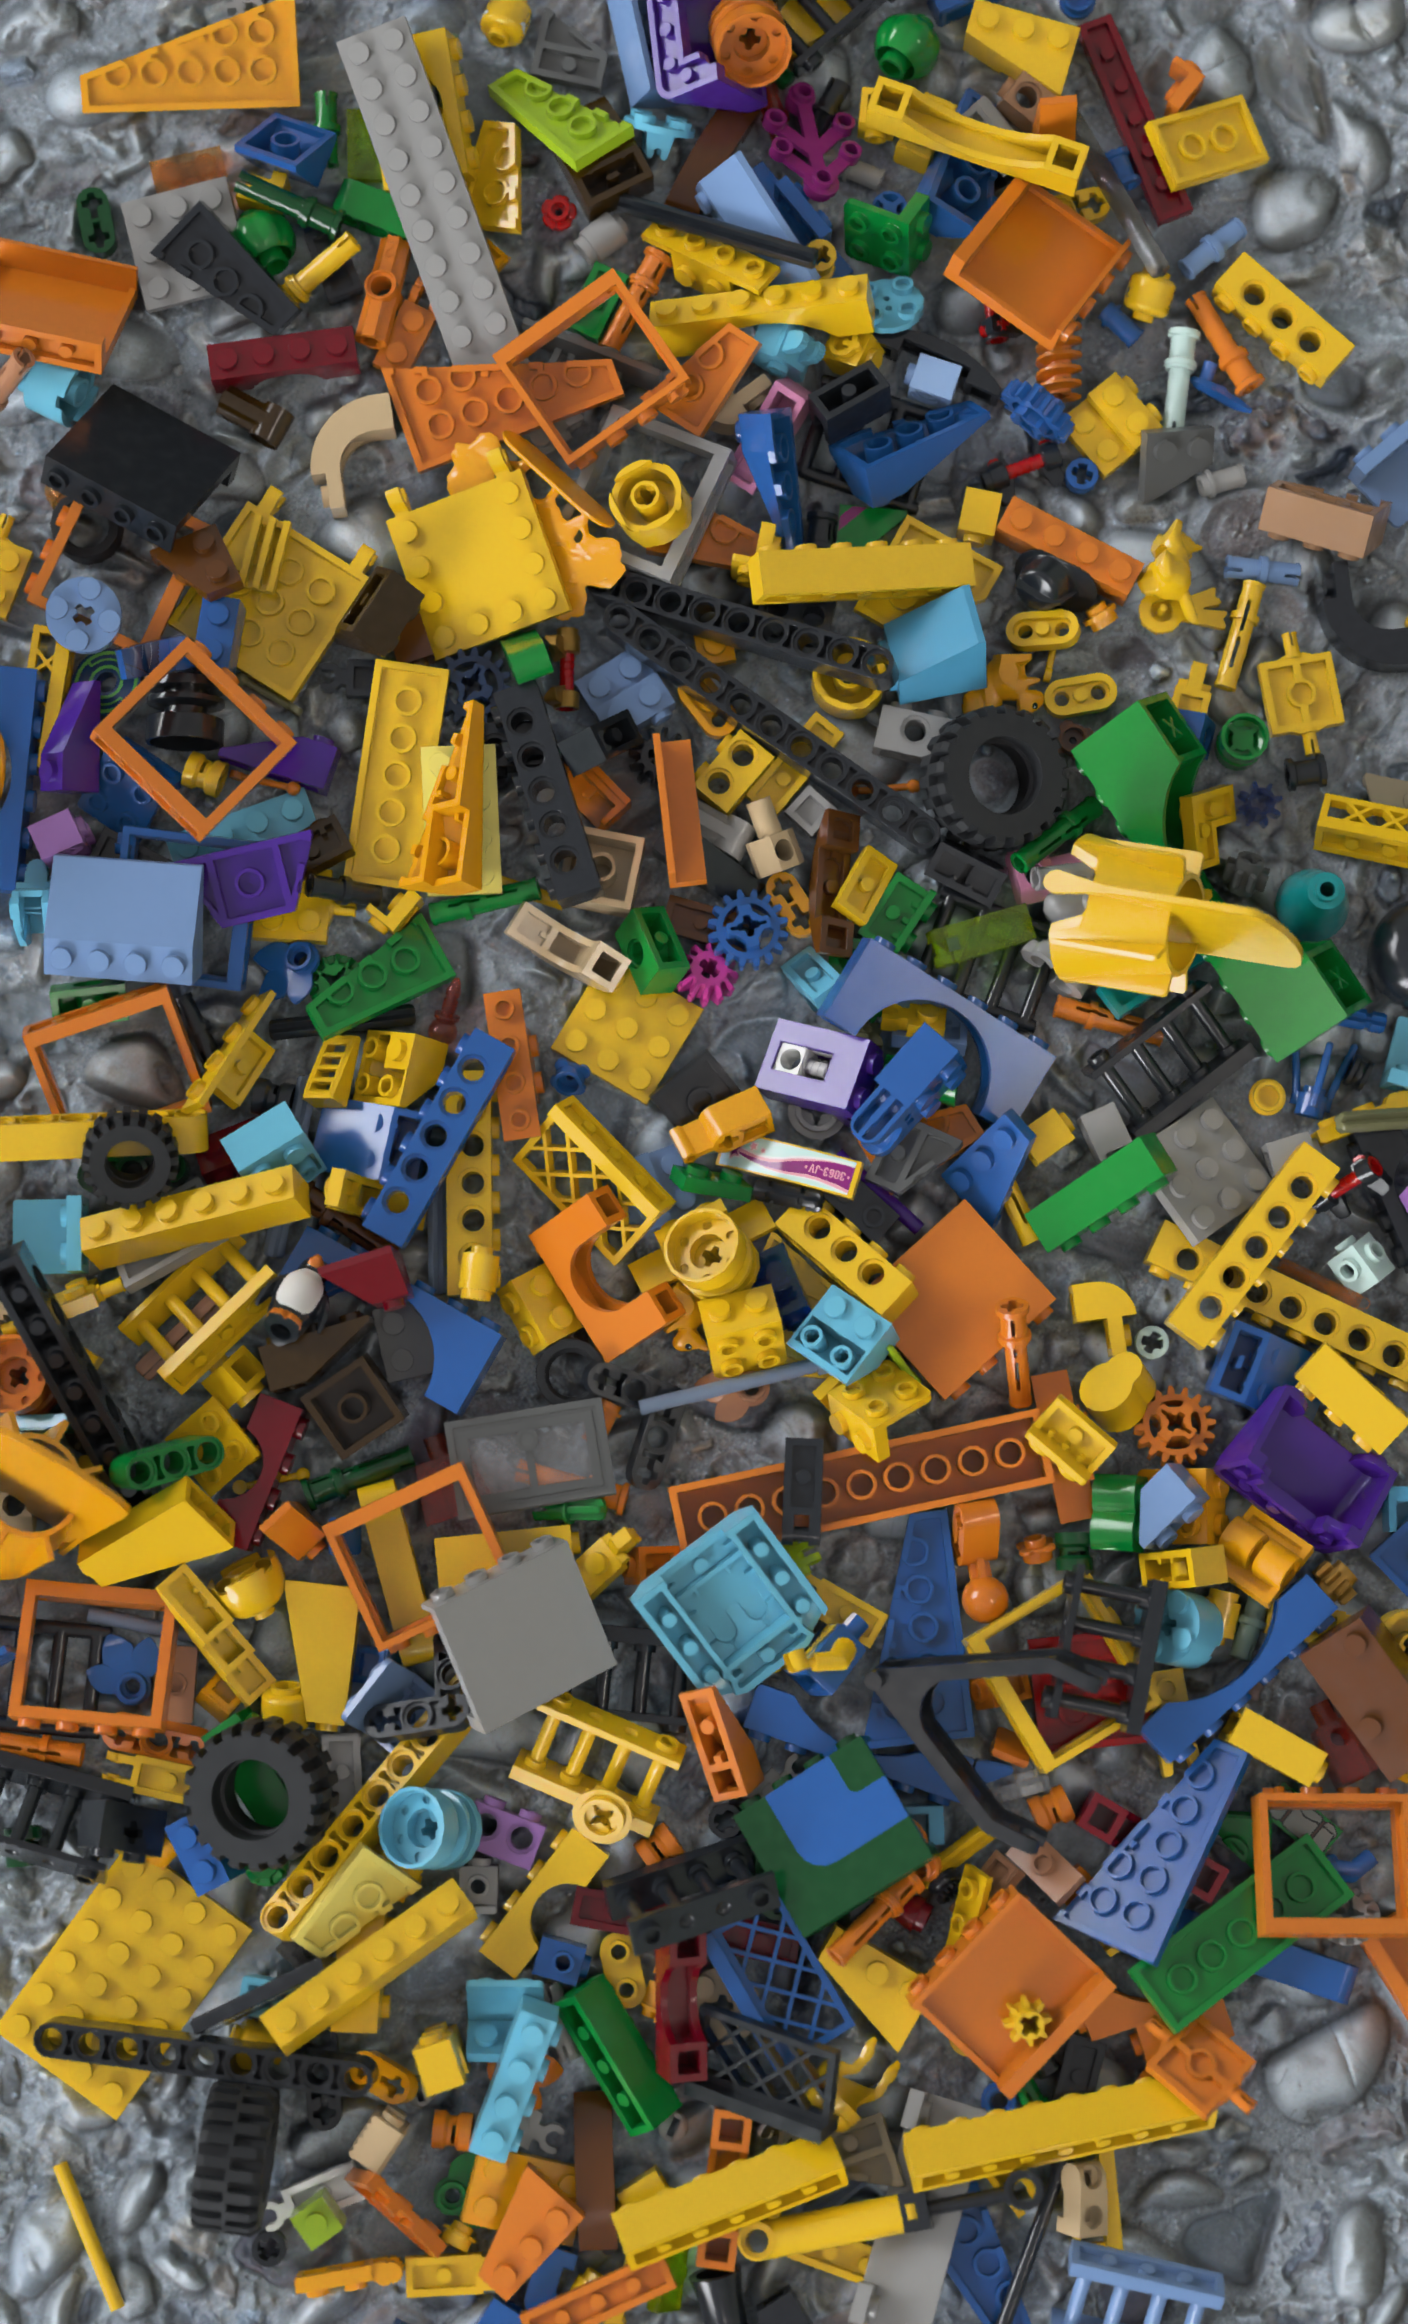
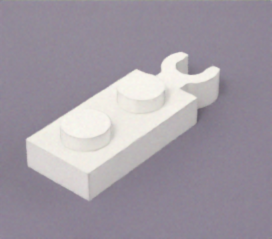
M354 2159L282 2188L280 2191L284 2199L282 2201L268 2199L266 2210H274L277 2214V2219L266 2224V2231L272 2232L279 2229L284 2220L290 2218L293 2209L324 2187L327 2188L341 2209L364 2200L365 2198L344 2180L351 2169L356 2167Z

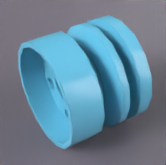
M411 1786L398 1790L388 1799L381 1811L378 1830L380 1844L386 1856L397 1866L408 1869L448 1871L461 1868L472 1859L480 1844L482 1824L480 1813L474 1801L464 1792L453 1789Z

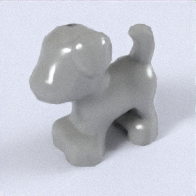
M1049 893L1044 899L1043 906L1046 919L1053 923L1083 914L1089 895ZM1049 938L1041 942L1033 939L1023 946L1021 954L1026 962L1037 968H1041L1043 963L1046 962L1051 969L1053 968ZM1057 974L1049 983L1056 993L1068 998L1081 999L1088 988V984L1066 983L1060 980Z

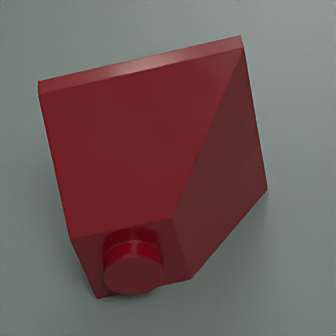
M391 1245L317 1267L319 1275L330 1283L378 1309L384 1307L385 1312L403 1308L407 1305L405 1300L414 1298L403 1255Z

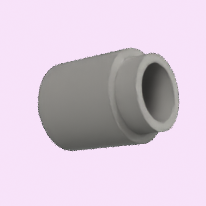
M604 212L578 233L579 238L574 241V245L589 265H593L595 261L601 263L628 242L626 233L629 231V228L617 213L611 216L608 212Z

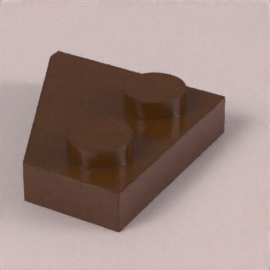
M216 524L176 539L173 550L170 553L160 547L149 551L154 564L157 566L163 565L174 573L177 580L186 586L195 588L197 594L209 602L244 588L242 579Z

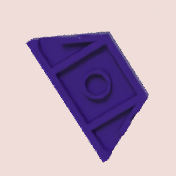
M309 829L175 861L174 863L204 865L203 904L221 928H226L297 910L314 834L313 830Z

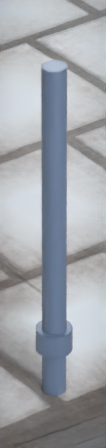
M809 1359L638 1400L641 1415L816 1372L818 1376L828 1373Z

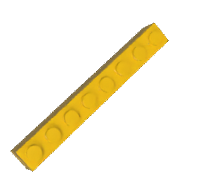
M1144 2077L1137 2080L1134 2084L1121 2087L1107 2085L1098 2089L1097 2092L1084 2095L1069 2093L1056 2101L1046 2103L1032 2101L1025 2104L1022 2108L1009 2111L995 2109L986 2113L985 2116L977 2118L958 2117L950 2120L947 2124L935 2127L920 2125L907 2133H903V2152L914 2193L1212 2129L1215 2128L1218 2110L1216 2109L1204 2121L1154 2077Z

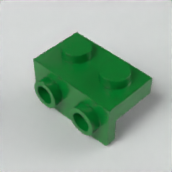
M897 871L884 891L869 921L859 929L856 935L860 938L875 939L878 935L896 946L894 953L898 954L901 951L906 955L917 938V935L912 933L919 920L926 924L938 906L932 902L937 892L932 889L927 891Z

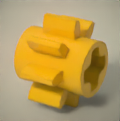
M1022 1994L1020 2002L1014 2005L1011 2003L1006 2004L1010 2012L1009 2017L1002 2019V2024L1005 2028H1014L1009 2035L1014 2043L1022 2037L1032 2047L1034 2039L1040 2036L1043 2038L1048 2037L1044 2031L1045 2023L1052 2022V2017L1049 2013H1040L1044 2008V2003L1041 1999L1035 2000L1032 2004ZM1024 2016L1028 2019H1034L1030 2025L1020 2021Z

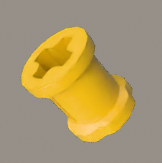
M824 239L811 241L807 246L819 251L817 261L821 258L826 259V263L821 261L815 266V269L821 276L819 280L832 278L835 272L834 264L837 255L835 247Z

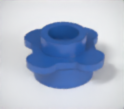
M566 1058L556 1060L554 1065L556 1073L550 1078L552 1087L565 1096L583 1094L586 1089L585 1079L591 1073L590 1068L585 1064L578 1065L577 1063L569 1062Z

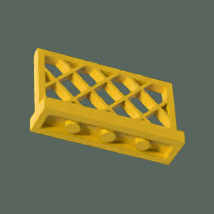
M571 1095L551 1108L547 1113V1119L540 1126L542 1136L530 1138L512 1161L561 1211L583 1197L580 1196L579 1178H593L594 1190L603 1187L602 1179H610L617 1186V1200L627 1217L609 1230L621 1231L623 1246L617 1252L608 1242L607 1231L600 1235L594 1243V1246L616 1266L627 1256L664 1213L668 1212L677 1201L574 1095ZM555 1123L565 1133L566 1145L552 1144L551 1128ZM532 1150L544 1151L545 1169H537L527 1158ZM553 1151L567 1152L569 1170H556L554 1168ZM576 1152H583L591 1159L592 1171H578ZM555 1177L570 1178L571 1196L562 1195L558 1191ZM628 1206H636L647 1219L641 1225L629 1224Z

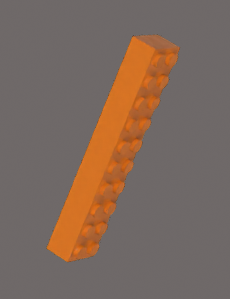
M1040 1409L1026 1410L888 1440L890 1457L880 1463L876 1462L866 1453H861L856 1447L823 1454L821 1533L1055 1483L1051 1459L1037 1454L1029 1445V1440L1025 1437L1031 1425L1041 1415ZM784 1462L668 1487L681 1551L732 1512L751 1505L780 1542L782 1535ZM794 1515V1526L809 1527V1515Z

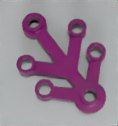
M798 82L789 88L784 105L790 113L798 116L802 135L786 124V114L780 109L771 108L767 110L762 125L767 132L779 136L772 141L769 149L770 157L776 162L783 163L803 178L804 192L811 200L826 202L834 197L839 189L838 177L849 166H854L858 163L862 154V148L855 141H844L838 152V157L827 167H825L823 156L842 138L851 135L856 122L849 113L839 112L835 115L831 128L819 138L812 106L816 101L814 88L806 82ZM793 147L808 158L809 164L792 153Z

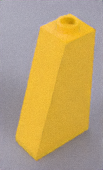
M185 1476L131 1508L127 1517L83 1540L79 1544L77 1565L84 1575L91 1577L101 1587L180 1565L184 1562L187 1563L228 1551L234 1547L235 1521L194 1481Z
M571 1524L497 1532L506 1554L515 1551L521 1553L531 1548L530 1543L533 1540L544 1535H552L567 1540L573 1556L581 1554L579 1531L572 1532ZM483 1533L434 1538L439 1588L444 1586H452L453 1588L464 1582V1576L468 1573L482 1568L488 1570L497 1565Z
M285 1580L284 1589L301 1693L304 1700L306 1722L315 1723V1730L337 1732L338 1725H347L341 1719V1715L345 1710L347 1701L351 1698L361 1612L349 1586Z

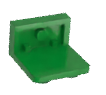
M916 192L900 215L857 199L849 198L844 204V250L846 255L890 273L911 277L921 261L925 262L928 259L932 250V241L929 240V229L933 219L932 213H929L930 196Z

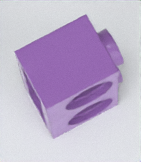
M69 808L27 826L42 861L51 870L55 854L90 856L93 850L91 845L97 843L89 824L85 823L81 815L75 817Z
M485 1794L483 1800L476 1798L474 1803L480 1815L484 1813L491 1814L497 1821L496 1831L491 1834H481L480 1844L476 1851L530 1871L547 1827L546 1823L540 1822L542 1815L525 1808H521L519 1813L505 1808L506 1801ZM518 1827L528 1828L532 1832L533 1842L527 1847L515 1845L512 1840V1831Z

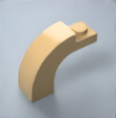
M389 392L364 396L347 403L331 415L316 437L311 454V477L315 486L327 484L321 486L322 502L324 508H330L334 519L348 517L343 475L349 457L365 444L397 439L393 406Z
M526 901L522 902L504 931V934L531 950L532 954L593 988L608 993H613L632 960L604 942L588 939L572 931Z

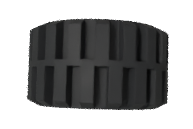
M131 1105L123 1106L122 1112L117 1113L116 1109L113 1108L107 1111V1117L99 1116L94 1121V1127H89L86 1133L81 1161L82 1171L85 1172L84 1180L87 1186H93L92 1193L97 1198L101 1195L105 1196V1203L113 1206L115 1201L121 1202V1209L128 1210L130 1203H136L137 1208L140 1209L146 1207L147 1200H151L153 1204L159 1201L161 1193L167 1194L171 1189L172 1180L176 1179L178 1172V1142L176 1136L173 1137L172 1127L169 1123L163 1124L162 1116L155 1112L151 1116L148 1114V1108L141 1106L139 1107V1112L131 1111ZM136 1141L145 1145L151 1151L153 1162L141 1172L133 1174L123 1173L110 1164L107 1154L113 1146L120 1142Z

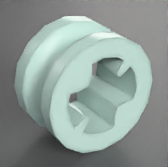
M1147 1326L1137 1332L1133 1345L1140 1357L1154 1360L1166 1353L1169 1347V1339L1166 1332L1160 1327ZM1151 1333H1155L1159 1336L1156 1341L1161 1340L1160 1349L1155 1348L1151 1353H1148L1143 1349L1146 1345L1141 1344L1142 1337H1149Z

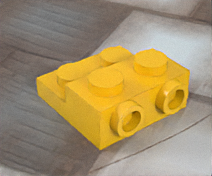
M1114 372L1088 393L1086 399L1068 413L1072 417L1070 421L1075 424L1068 440L1084 458L1092 460L1096 464L1098 475L1103 481L1140 451L1141 430L1163 428L1159 423L1163 419L1158 409L1151 403L1144 405L1136 396L1139 393V389L1134 381L1127 375L1121 378L1117 372Z

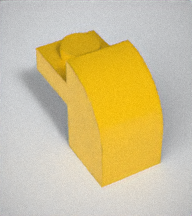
M1098 1281L1069 1286L1068 1291L1073 1324L1103 1320L1108 1357L1127 1352V1347L1132 1346V1336L1129 1324H1123L1122 1318L1137 1314L1135 1305L1129 1295L1120 1287L1108 1282Z

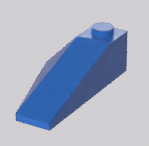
M968 400L928 411L925 414L924 420L905 422L903 418L892 421L893 428L873 433L871 427L859 430L832 445L828 444V449L853 495L872 508L881 507L889 504L892 499L903 495L984 425L991 418L990 412Z

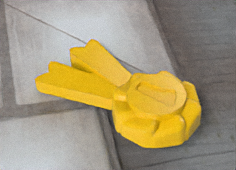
M1213 587L1191 595L1199 620L1197 626L1220 631L1225 630L1224 618L1227 612L1207 610L1217 608L1221 604V600L1215 596L1216 588ZM1148 595L1139 604L1138 612L1141 625L1154 635L1172 633L1181 622L1191 624L1185 618L1177 600L1163 601L1154 595Z

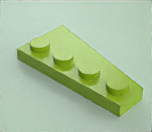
M518 68L488 85L490 98L576 172L635 136L632 124L624 120L617 123L609 118L608 112L597 107L591 110L581 105L580 99L569 93L567 95H560L553 91L552 85Z

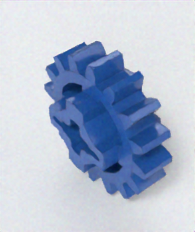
M1015 379L1014 381L1011 380L1001 393L1000 400L1005 403L1004 407L1012 412L1009 416L1014 424L1019 425L1028 432L1031 437L1040 440L1043 436L1044 439L1052 440L1059 445L1060 442L1064 443L1074 430L1075 424L1070 421L1072 417L1063 412L1065 409L1064 403L1049 393L1044 386L1035 383L1032 387L1027 381L1022 383L1019 379Z
M739 889L737 890L735 900H732L727 895L723 896L724 908L716 905L713 907L712 913L718 919L708 920L707 927L715 930V932L708 935V943H718L714 949V955L719 956L725 953L726 966H729L735 960L739 962V971L744 970L746 963H751L754 971L759 970L761 960H764L768 965L773 963L772 952L779 955L782 954L784 947L778 941H787L788 932L780 929L787 926L788 919L787 917L778 918L782 906L778 904L771 907L769 905L771 895L767 894L760 900L757 898L756 889L752 890L750 897H744V893ZM751 908L759 910L764 916L757 914ZM736 911L735 920L723 927L726 918ZM748 924L749 928L754 930L753 936H747L746 931L742 930V925ZM773 933L770 942L760 950L761 939L769 937V934ZM731 945H737L738 947L743 949L744 952L736 950Z

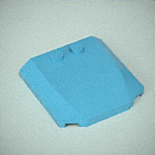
M752 1505L734 1511L642 1581L629 1599L696 1688L715 1685L721 1695L730 1693L740 1695L750 1692L785 1664L783 1654L808 1647L815 1635L812 1631L821 1614L825 1616L829 1609Z

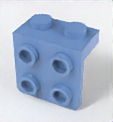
M1408 420L1402 425L1396 421L1388 427L1380 436L1383 441L1374 449L1368 445L1353 458L1356 464L1348 475V478L1373 506L1379 507L1381 500L1392 502L1388 522L1394 528H1400L1408 522Z
M386 1658L371 1670L369 1679L364 1686L347 1701L341 1719L368 1735L364 1728V1717L372 1707L435 1696V1688L415 1672L391 1658ZM426 1709L416 1710L412 1714L411 1726L416 1723ZM383 1716L382 1723L376 1724V1728L383 1732L384 1725L397 1723L400 1727L402 1725L400 1721L392 1722ZM400 1741L378 1743L391 1753Z

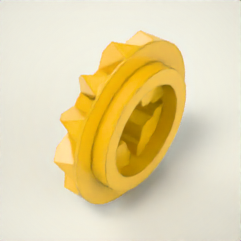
M603 1785L595 1790L587 1788L580 1797H577L572 1810V1818L577 1830L588 1840L599 1844H612L622 1840L629 1833L634 1817L630 1810V1801L620 1797L618 1790L611 1792L605 1790ZM598 1807L603 1811H612L609 1820L604 1816L594 1817Z

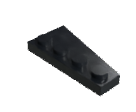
M199 200L150 252V254L164 261L186 278L191 279L206 289L207 292L235 308L237 312L273 336L280 335L303 311L204 201Z

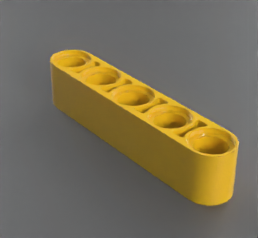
M394 1478L357 1488L360 1507L397 1491ZM401 1506L366 1522L365 1526L393 1631L431 1614V1612L423 1610L420 1605L427 1601L403 1507ZM422 1632L409 1638L412 1645L401 1651L399 1650L404 1667L434 1660L433 1636L425 1638Z

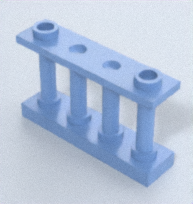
M1072 2239L1068 2251V2275L1076 2277L1067 2310L1052 2307L1050 2324H1124L1120 2323L1129 2290L1152 2295L1143 2324H1160L1167 2299L1190 2303L1184 2324H1200L1205 2308L1220 2311L1222 2309L1225 2299L1224 2275L1219 2272ZM1091 2281L1114 2286L1104 2319L1082 2314Z

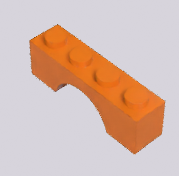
M1016 496L1012 497L996 527L993 538L1020 554L1030 549L1043 550L1086 571L1095 581L1097 594L1122 607L1144 566V563Z
M714 2106L706 2173H714L727 2168L735 2160L747 2159L752 2119ZM739 2229L697 2245L696 2267L734 2271Z

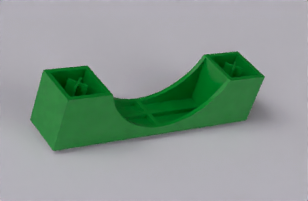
M1162 692L1137 700L1073 748L1071 752L1075 757L1077 769L1082 775L1089 778L1096 789L1097 799L1104 807L1109 808L1117 820L1116 827L1123 837L1129 839L1130 842L1183 849L1184 839L1182 822L1179 817V797L1193 792L1198 770L1207 752L1168 693ZM1202 870L1200 879L1203 883V888L1212 890V898L1209 901L1226 904L1212 887ZM1331 939L1299 941L1303 948L1302 964L1297 968H1285L1201 954L1203 959L1211 963L1218 973L1222 988L1228 994H1232L1240 1006L1239 1011L1244 1021L1253 1026L1261 1038L1260 1044L1263 1050L1270 1057H1273L1277 1063L1304 1048L1373 1002Z

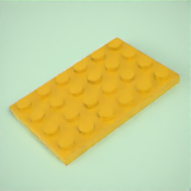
M119 1854L107 1871L108 1878L106 1884L99 1883L0 2020V2035L116 2121L152 2071L42 2056L34 2047L33 2037L35 2031L39 2026L55 2016H68L181 2031L254 1930L253 1927L208 1894L197 1897L191 1882L171 1867L167 1866L165 1870H162L149 1863L147 1858L145 1864L122 1862L123 1855ZM49 2028V2040L55 2045H61L63 2041L61 2033L55 2028ZM87 2033L85 2037L87 2046L93 2050H99V2038L93 2033ZM124 2038L123 2047L128 2054L137 2055V2043L131 2038ZM161 2044V2053L163 2056L169 2049L171 2044Z

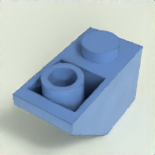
M1167 1463L1141 1489L1139 1544L1143 1549L1160 1548L1162 1550L1172 1544L1178 1537L1176 1531L1185 1522L1189 1524L1197 1519L1204 1511L1202 1505L1210 1498L1182 1464Z

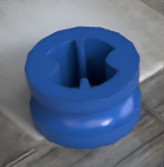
M1087 458L1073 460L1068 465L1064 475L1066 487L1077 495L1089 493L1097 482L1098 468L1092 460ZM1083 468L1086 470V476L1091 477V481L1089 482L1086 479L1084 484L1077 483V477L1071 475V473L1074 471L1077 474L1078 469Z

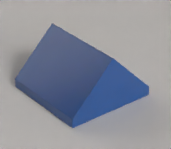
M274 112L234 144V151L258 168L273 172V170L287 174L290 179L318 188L336 142V133Z

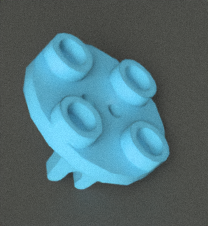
M631 107L630 115L624 116V121L632 124L635 129L642 130L641 149L648 158L653 156L656 149V154L660 156L661 160L665 161L668 158L675 137L693 139L696 130L691 128L692 123L687 122L688 119L667 114L666 120L656 119V116L652 115V111Z
M898 276L894 279L869 281L875 304L874 332L894 334L907 329L912 330V326L918 323L924 314V298L919 289L914 286L913 280L907 276Z

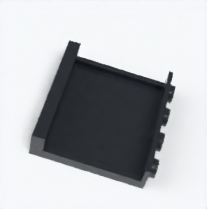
M112 384L46 454L41 483L170 553L173 550L177 532L220 483L228 487L233 482L241 453L119 386Z

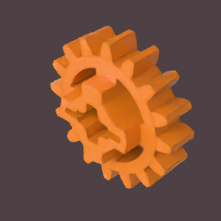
M1168 1386L1166 1395H1162L1156 1389L1155 1396L1152 1398L1153 1402L1150 1401L1147 1404L1145 1414L1139 1421L1141 1424H1137L1133 1428V1435L1142 1436L1137 1444L1138 1449L1146 1447L1150 1449L1147 1455L1149 1461L1157 1455L1161 1457V1467H1164L1168 1460H1173L1174 1464H1182L1183 1459H1186L1189 1464L1194 1465L1197 1460L1196 1453L1201 1456L1207 1454L1209 1448L1206 1444L1213 1443L1215 1434L1210 1432V1430L1215 1428L1216 1420L1206 1418L1212 1408L1210 1405L1200 1407L1199 1403L1202 1397L1200 1394L1191 1399L1188 1397V1388L1186 1387L1182 1389L1181 1394H1175L1173 1386ZM1169 1405H1175V1406H1180V1407H1167V1406H1169ZM1193 1416L1196 1418L1199 1426V1435L1196 1433L1197 1429L1192 1426L1191 1419ZM1150 1420L1152 1425L1157 1428V1436L1155 1438L1150 1431ZM1175 1423L1181 1426L1180 1429L1176 1428L1173 1432L1168 1429V1425L1173 1426ZM1168 1447H1181L1182 1449H1170Z

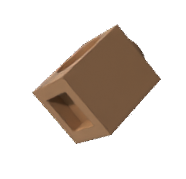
M1023 71L1015 80L1009 76L997 92L1001 100L996 105V108L1006 119L1024 133H1031L1039 98L1055 97L1056 95L1027 72ZM1016 95H1025L1030 102V108L1022 107L1018 103Z

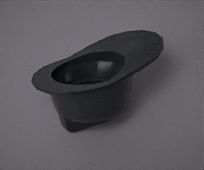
M1030 549L1023 552L1016 560L1014 568L1016 582L1014 586L1022 602L1029 608L1036 611L1062 608L1072 613H1081L1090 609L1095 603L1098 592L1095 581L1086 571L1078 566L1038 549Z

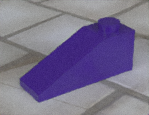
M92 680L72 683L41 753V764L39 767L40 791L66 794L99 793L100 747L89 737L93 729L100 723L101 681Z
M314 735L313 739L304 736L293 737L297 744L266 777L284 783L298 782L301 788L304 787L305 790L327 797L341 757L339 749L334 747L335 742L320 735ZM273 741L223 747L219 749L218 756L221 761L231 766L253 772L277 745Z

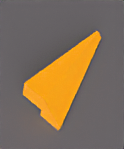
M475 700L466 701L463 705V709L467 711L460 733H453L450 743L455 747L448 766L442 765L422 818L426 822L425 830L419 845L413 844L410 851L414 860L407 877L401 876L399 881V887L405 890L452 896L482 890L484 705Z

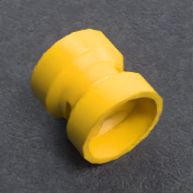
M192 751L182 772L181 785L190 789L198 787L203 789L206 795L217 798L225 785L229 764L221 760L214 762L207 760L204 754Z

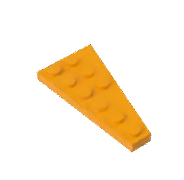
M274 0L267 4H262L249 11L226 18L164 44L154 46L133 56L80 75L82 113L302 107L296 0Z

